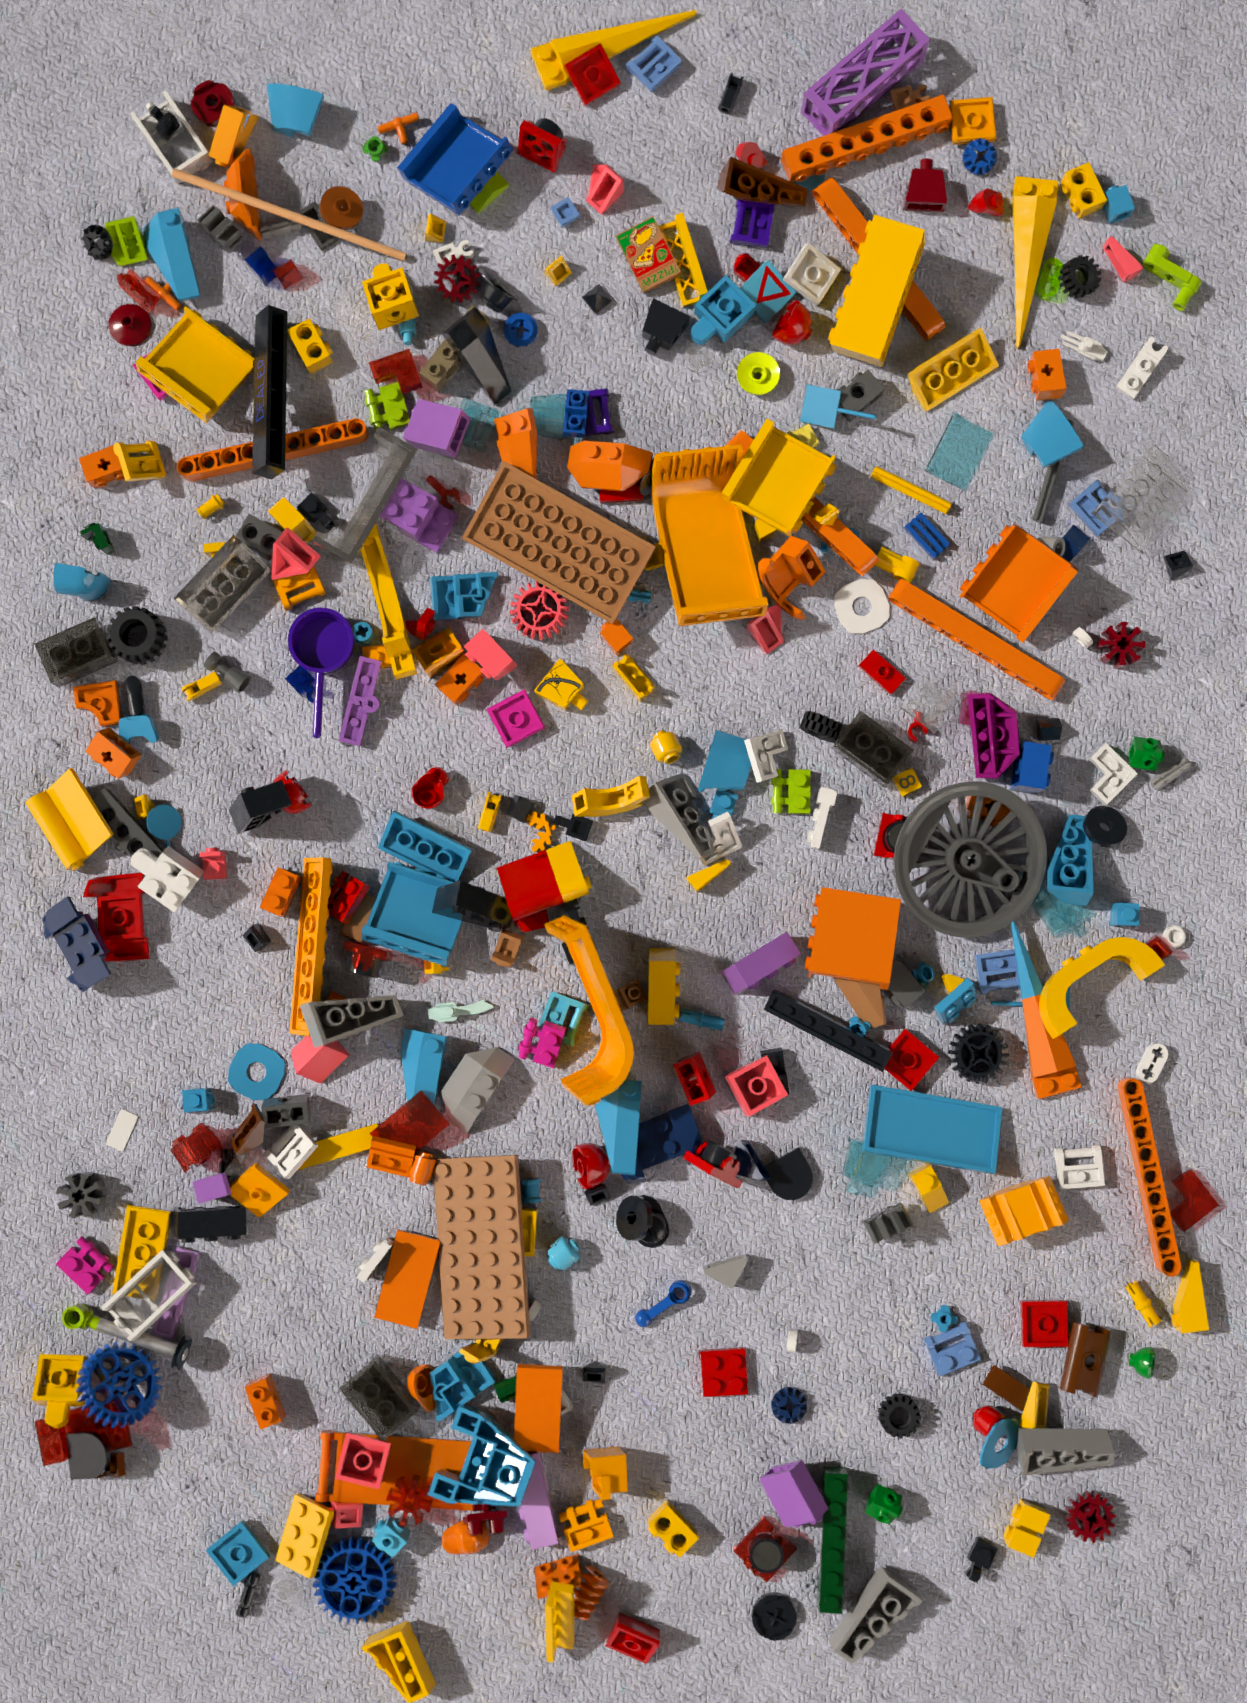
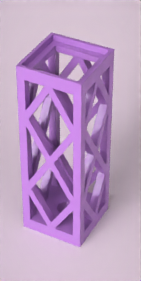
M900 9L804 92L801 113L822 136L849 127L924 61L930 42L929 37ZM910 35L918 42L914 47L908 43ZM891 40H893L899 46L896 48L881 50ZM899 54V57L896 59L872 63L874 58ZM890 67L876 80L867 81L870 70ZM863 72L859 83L840 86L852 74ZM858 90L856 95L831 99L832 94ZM849 103L837 114L829 107Z

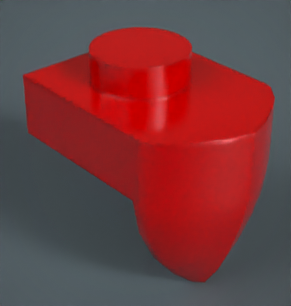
M749 141L737 145L735 156L739 160L760 169L768 163L757 143Z
M986 188L972 198L968 209L975 213L983 212L998 217L1003 215V195L1000 192Z
M742 253L735 259L733 272L743 282H746L761 265L749 253Z
M427 607L419 620L405 621L406 629L416 638L423 641L426 640L436 624L434 620L435 610Z
M547 910L516 920L514 925L522 932L545 929L544 924L549 922Z

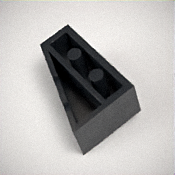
M280 780L256 789L251 786L241 790V794L237 796V799L230 807L229 813L238 834L260 827L272 819L271 813L279 814L282 812V808L289 807L292 803L283 781Z
M461 880L437 888L432 913L487 927L495 932L511 927L512 915L506 898Z
M215 1206L213 1208L194 1207V1209L174 1207V1235L177 1239H181L182 1243L195 1242V1238H204V1241H217L218 1237L227 1236V1240L241 1239V1235H246V1207Z

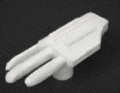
M1069 331L1066 333L1081 342L1065 335L1060 336L1061 339L1067 341H1062L1063 345L1091 360L1103 362L1108 352L1100 342L1087 336L1082 337Z

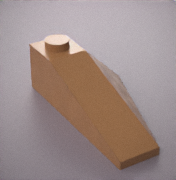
M833 977L859 1019L863 1022L868 1021L871 1024L870 1029L886 1024L884 997L881 996L879 984Z

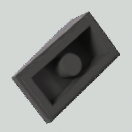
M315 201L297 212L326 223ZM305 226L321 251L339 240L336 236Z

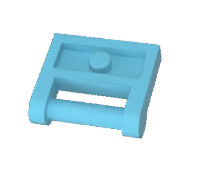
M551 991L539 1027L543 1028L545 1021L562 1026L569 1006L576 1007L566 1036H564L562 1043L574 1046L576 1041L574 1037L584 1010L587 1011L589 1005Z

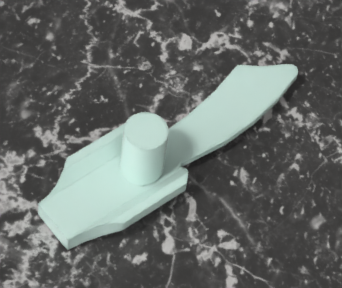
M484 1000L457 1007V1004L454 1002L439 1003L433 1008L428 1009L429 1019L438 1022L456 1021L458 1015L478 1014L490 1010L494 1006Z

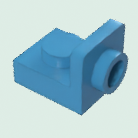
M717 788L709 812L710 815H713L712 819L726 812L732 816L738 795L727 791H718Z
M211 1088L182 1090L184 1113L212 1110V1106L215 1104V1096L211 1092Z

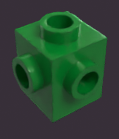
M1134 736L1128 752L1130 767L1156 771L1158 764L1163 762L1165 751L1161 748V741L1154 738Z
M877 1484L869 1494L865 1514L877 1519L881 1523L890 1525L902 1513L903 1506L901 1505L903 1495L896 1493L893 1489Z

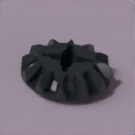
M96 224L84 229V235L81 237L84 241L82 248L87 249V255L92 256L94 260L109 258L113 251V241L109 232L104 227ZM99 238V239H98V243H97V244H98V247H94V246H95V245H94V244H95L94 239Z

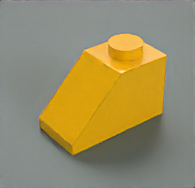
M926 1163L908 1173L929 1214L949 1203L931 1165Z

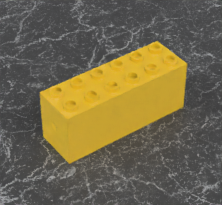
M874 215L872 221L869 220L866 225L865 243H860L857 253L859 260L857 264L854 263L850 273L852 280L850 286L846 285L844 289L843 307L839 306L835 317L837 324L835 328H831L828 341H830V346L835 353L883 367L926 243V234L924 229Z

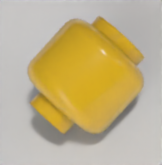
M662 730L653 736L654 739L650 743V748L659 762L671 764L680 758L682 746L673 732Z

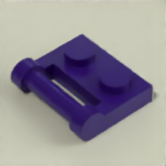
M737 199L735 206L737 213L734 231L730 236V243L733 245L743 244L768 248L775 204ZM747 209L752 210L748 235H742L745 211Z
M608 389L589 390L585 436L614 433V425L611 424L608 405ZM593 399H599L603 425L596 426Z

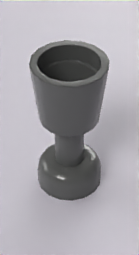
M216 651L211 653L206 659L204 667L209 671L217 669L225 675L224 681L238 694L241 693L250 683L251 676L236 667L228 668L221 662L222 657Z

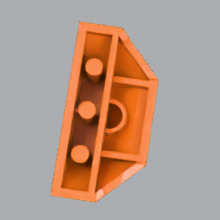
M248 148L242 152L227 170V180H224V186L258 198L255 158L251 149ZM229 198V201H226L228 215L231 214L235 223L254 238L262 240L259 208Z
M582 441L570 447L567 468L581 488L623 492L636 484L650 471L653 453L625 443Z

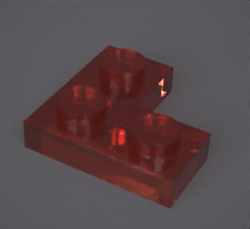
M410 349L369 362L376 384L397 378L402 394L423 388Z
M1187 1169L1172 1181L1173 1185L1185 1199L1170 1211L1171 1218L1182 1232L1187 1231L1219 1206L1192 1169Z

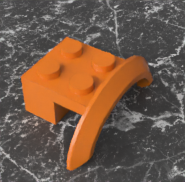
M790 536L771 559L763 558L758 563L760 580L771 598L792 617L805 619L806 617L802 610L788 602L786 597L799 583L813 587L826 572L810 543Z

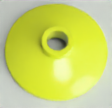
M750 353L740 361L737 367L738 383L743 390L750 394H767L776 387L779 381V366L776 360L766 353ZM759 373L762 377L755 379L754 374Z

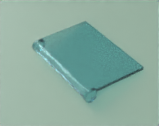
M953 413L925 471L965 490L993 433L961 418L960 414Z

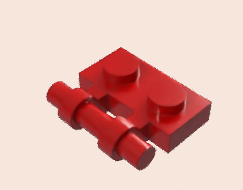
M342 870L340 875L333 880L334 885L328 898V909L333 906L329 914L348 925L370 886L353 876L346 883L350 874ZM343 888L341 894L339 895L338 899L336 900L337 895L339 894L340 890Z

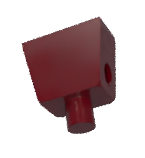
M921 159L920 168L912 169L903 210L944 212L947 205L943 170L933 169L932 159Z

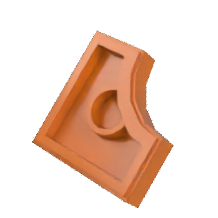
M117 680L73 687L75 707L77 709L91 711L97 717L101 727L119 725V720L123 718Z

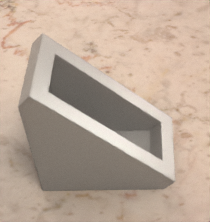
M742 1254L703 1266L705 1275L733 1289L748 1260L746 1254Z

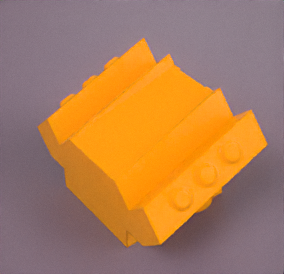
M1050 1176L1032 1181L1027 1180L993 1192L992 1195L979 1200L998 1246L1009 1244L1014 1240L1024 1239L1029 1235L1049 1230L1054 1226L1063 1225L1069 1221Z

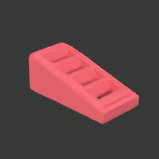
M1113 236L1107 239L1103 249L1122 282L1125 283L1138 276L1143 266Z

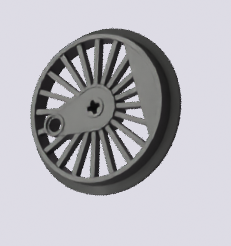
M979 781L952 784L926 797L915 807L904 822L894 851L896 884L909 910L930 928L955 937L988 935L1005 928L1012 921L1017 920L1037 896L1044 879L1047 864L1045 836L1033 810L1010 790L992 783ZM965 796H977L968 833ZM984 797L994 799L995 802L976 833ZM958 798L961 835L948 807L951 800ZM1001 804H1003L1011 812L983 837ZM943 814L946 816L955 839L939 823ZM1016 817L1021 828L987 844ZM936 828L948 840L949 844L932 836ZM1024 834L1026 846L992 850ZM931 840L944 847L945 851L926 848L925 846ZM922 852L944 856V858L917 862ZM1027 852L1026 866L1004 862L999 856ZM967 856L971 858L970 861L966 860ZM945 864L912 881L910 880L909 874L913 868ZM1013 869L1024 871L1020 883L1019 877ZM946 872L920 897L917 896L913 887ZM1007 874L1008 880L1002 884V877ZM950 879L931 911L923 903ZM957 882L949 919L938 916ZM965 883L968 920H956ZM972 883L975 884L987 915L975 918ZM982 886L989 887L1003 902V905L993 911ZM1000 890L1005 892L1015 890V892L1007 899Z

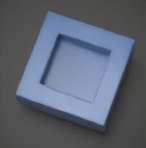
M569 197L550 207L553 216L561 228L580 218L579 212Z

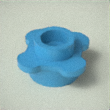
M919 962L917 969L912 971V975L923 988L928 986V982L934 980V970L930 965H926L925 962Z
M853 1016L850 1019L849 1028L866 1036V1032L871 1028V1024L868 1021L863 1022L859 1020L857 1016Z
M942 1305L940 1309L930 1316L931 1321L938 1325V1329L941 1332H946L948 1327L956 1324L958 1320L957 1316L952 1315L949 1311L950 1308L947 1305Z

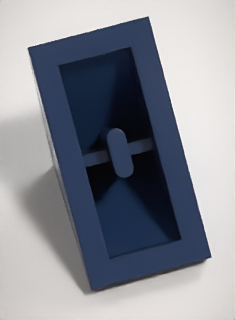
M1075 525L1062 537L1065 541V552L1062 557L1070 562L1090 539Z
M739 1140L735 1149V1154L739 1156L737 1161L740 1162L737 1175L760 1181L769 1180L771 1177L748 1140Z

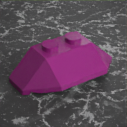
M968 693L976 778H998L1021 754L1017 711L992 693Z

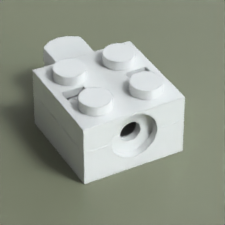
M169 846L161 853L159 858L147 849L141 848L132 855L130 863L135 869L145 875L138 888L174 913L205 872Z

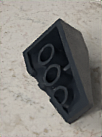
M474 307L444 331L442 335L492 403L496 405L512 391L489 324L479 310Z

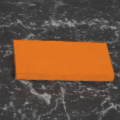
M400 1229L397 1230L374 1318L418 1329L440 1240Z
M517 1364L514 1440L527 1452L559 1453L563 1366Z

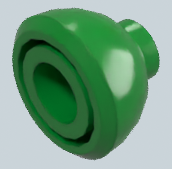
M1153 1347L1141 1348L1136 1353H1130L1129 1366L1134 1367L1135 1371L1146 1379L1152 1378L1154 1372L1155 1350Z

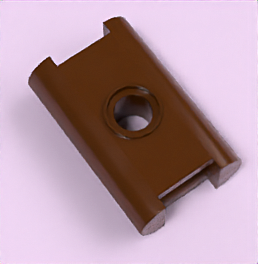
M1073 1321L1059 1387L1060 1390L1075 1394L1077 1389L1093 1397H1098L1111 1329L1096 1325L1095 1329H1089V1326Z

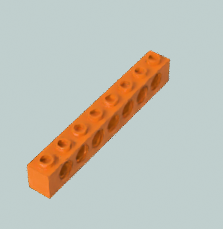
M943 94L782 150L781 162L788 181L802 182L808 176L814 174L822 175L828 169L834 167L842 168L848 162L854 160L862 161L871 154H882L889 148L895 146L902 147L909 141L915 139L917 141L922 140L935 132L937 134L942 133L949 128L953 117ZM923 118H929L931 122H926ZM903 125H909L911 129H906ZM883 132H889L891 136H886ZM867 138L871 140V143H866L863 139ZM842 146H850L851 150H846ZM828 152V153H830L832 156H831V157H826V156H824L822 153ZM808 159L812 163L805 164L802 160Z

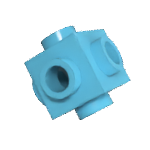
M390 1514L385 1520L381 1519L373 1529L375 1534L372 1542L375 1543L379 1550L385 1551L393 1558L407 1543L411 1531L400 1519Z

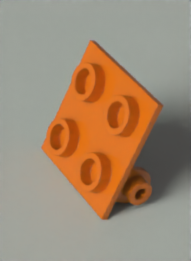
M578 1554L534 1567L537 1599L548 1596L551 1581L574 1585V1588L582 1586L581 1575L583 1572L581 1566H579Z

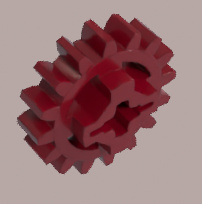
M452 254L450 261L446 257L443 258L444 265L438 263L437 267L440 271H435L433 274L438 277L433 283L440 286L436 290L437 293L443 291L442 298L445 299L449 296L451 303L455 301V298H458L459 303L463 302V297L467 300L471 299L469 293L476 294L477 291L474 289V286H480V283L476 281L480 274L474 272L477 265L471 267V259L469 258L465 262L463 261V255L456 259L455 255ZM455 264L453 271H444L449 265ZM464 267L469 271L471 277L466 276L463 271ZM456 273L459 274V278L464 280L458 282L457 285L455 284V280L451 279L450 277L455 276ZM443 280L448 282L450 291L445 287ZM461 286H469L465 292L458 294Z
M1085 1490V1496L1083 1497L1081 1494L1076 1493L1078 1499L1075 1501L1070 1498V1502L1073 1505L1065 1507L1070 1513L1064 1516L1066 1521L1070 1522L1067 1527L1070 1531L1074 1530L1073 1535L1076 1538L1081 1535L1083 1542H1086L1089 1538L1092 1543H1095L1096 1537L1103 1541L1104 1533L1111 1534L1108 1528L1115 1527V1524L1111 1521V1519L1116 1518V1515L1111 1512L1113 1506L1111 1503H1107L1108 1499L1104 1495L1100 1497V1494L1096 1491L1091 1496L1090 1492ZM1099 1505L1103 1508L1104 1516L1099 1513ZM1092 1513H1093V1515H1094L1093 1518H1092V1517H1089L1088 1520H1087L1086 1517H1087V1516H1091ZM1076 1517L1081 1520V1528L1077 1525Z

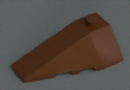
M731 156L720 172L717 187L718 190L745 201L802 208L806 204L808 188Z

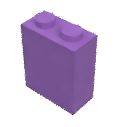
M418 399L416 406L412 410L409 424L405 428L403 439L414 448L456 458L471 418L462 409Z
M803 1460L771 1467L759 1478L784 1527L795 1526V1528H798L809 1522L810 1524H815L822 1520V1515L828 1510Z

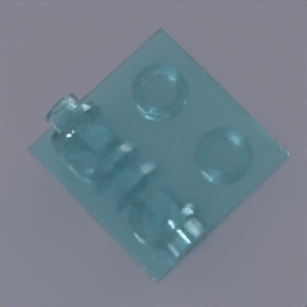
M1048 888L1038 893L1032 902L1052 936L1067 930L1069 926L1091 914L1086 906L1064 904L1051 894Z

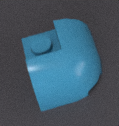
M55 563L53 580L55 591L59 594L78 596L84 601H94L101 598L107 592L111 579L101 572H97V575H94L92 572L85 570L86 568L60 563Z

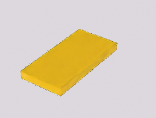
M131 1204L127 1205L112 1294H116L161 1250H166L173 1211ZM164 1262L138 1285L152 1301L158 1300ZM136 1288L127 1295V1297L144 1299Z

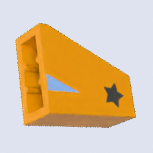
M223 106L209 152V156L215 159L216 164L227 167L232 165L241 155L259 115L240 107Z

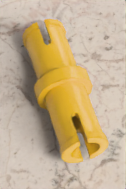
M1135 1280L1133 1284L1132 1282L1127 1284L1125 1289L1134 1301L1135 1309L1139 1310L1145 1319L1147 1326L1153 1327L1152 1324L1155 1326L1160 1323L1161 1319L1152 1307L1150 1297H1146L1138 1281Z

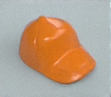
M429 1364L415 1367L407 1378V1388L410 1395L418 1400L427 1412H431L436 1408L432 1393L433 1385L430 1379V1372L435 1368Z
M463 1520L450 1526L442 1535L444 1550L449 1554H475L485 1549L490 1541L487 1524L482 1523V1535L469 1537L467 1524L463 1525Z

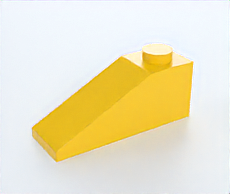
M1194 1259L1187 1260L1173 1304L1174 1314H1171L1173 1327L1182 1334L1209 1330L1199 1262Z

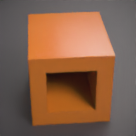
M616 619L614 624L607 621L602 625L600 637L616 656L633 643V637L618 619Z

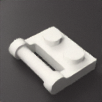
M302 1124L291 1125L264 1154L284 1178L290 1179L318 1145L303 1129ZM296 1133L297 1135H296V1136L292 1139V1141L285 1147V1149L278 1155V1153L280 1152V1150L287 1144V1142H288V1141L294 1136V1134Z
M1092 1145V1148L1054 1149L1059 1189L1105 1186L1100 1145ZM1093 1157L1094 1163L1065 1165L1064 1159Z

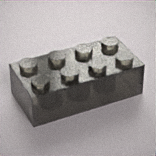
M233 535L173 599L209 632L213 633L272 570L240 539Z

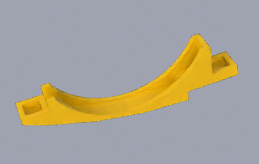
M371 519L355 524L357 542L370 578L381 619L382 641L389 655L394 677L398 680L417 674L407 629L376 520Z

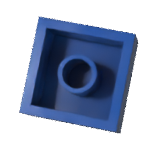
M1026 741L1020 744L1021 754L1014 760L1010 790L1037 794L1045 790L1046 787H1049L1051 774L1048 773V769L1054 759V752L1051 751L1052 745Z

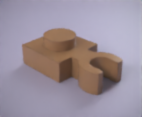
M911 85L890 90L889 96L893 110L897 111L914 105L916 102L920 103L930 99L929 95L921 96L920 94L926 91L927 85H920L914 91Z

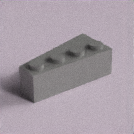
M396 995L307 1002L300 1005L314 1048L403 1016Z
M1019 1428L1016 1452L1023 1476L1113 1465L1115 1453L1108 1429Z
M880 1565L828 1641L835 1653L853 1664L875 1645L874 1642L880 1636H885L891 1630L890 1627L899 1619L903 1620L908 1615V1611L915 1605L921 1604L923 1600L914 1588Z

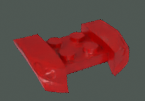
M141 872L101 876L87 882L83 898H97L98 929L110 951L106 954L105 962L149 959L148 937H145L142 901V894H145V892L138 888V885L144 878V874Z

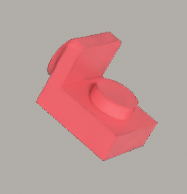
M217 847L206 848V852H200L203 870L205 871L203 873V880L227 879L226 852L219 851Z
M330 1502V1507L328 1508L334 1510L331 1525L335 1529L362 1526L363 1503Z

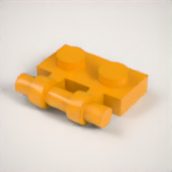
M601 1498L595 1501L590 1499L585 1501L586 1504L575 1508L571 1506L566 1508L567 1511L559 1513L561 1522L570 1520L571 1526L564 1528L571 1552L614 1537L607 1513L597 1515L596 1510L604 1507ZM589 1513L590 1519L578 1522V1516Z

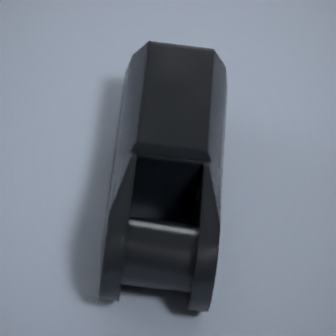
M730 73L718 106L720 112L728 115L733 111L744 80L743 76L741 78L733 76L734 73ZM730 85L737 86V89L731 88Z
M129 676L126 679L130 715H145L142 683L136 676Z

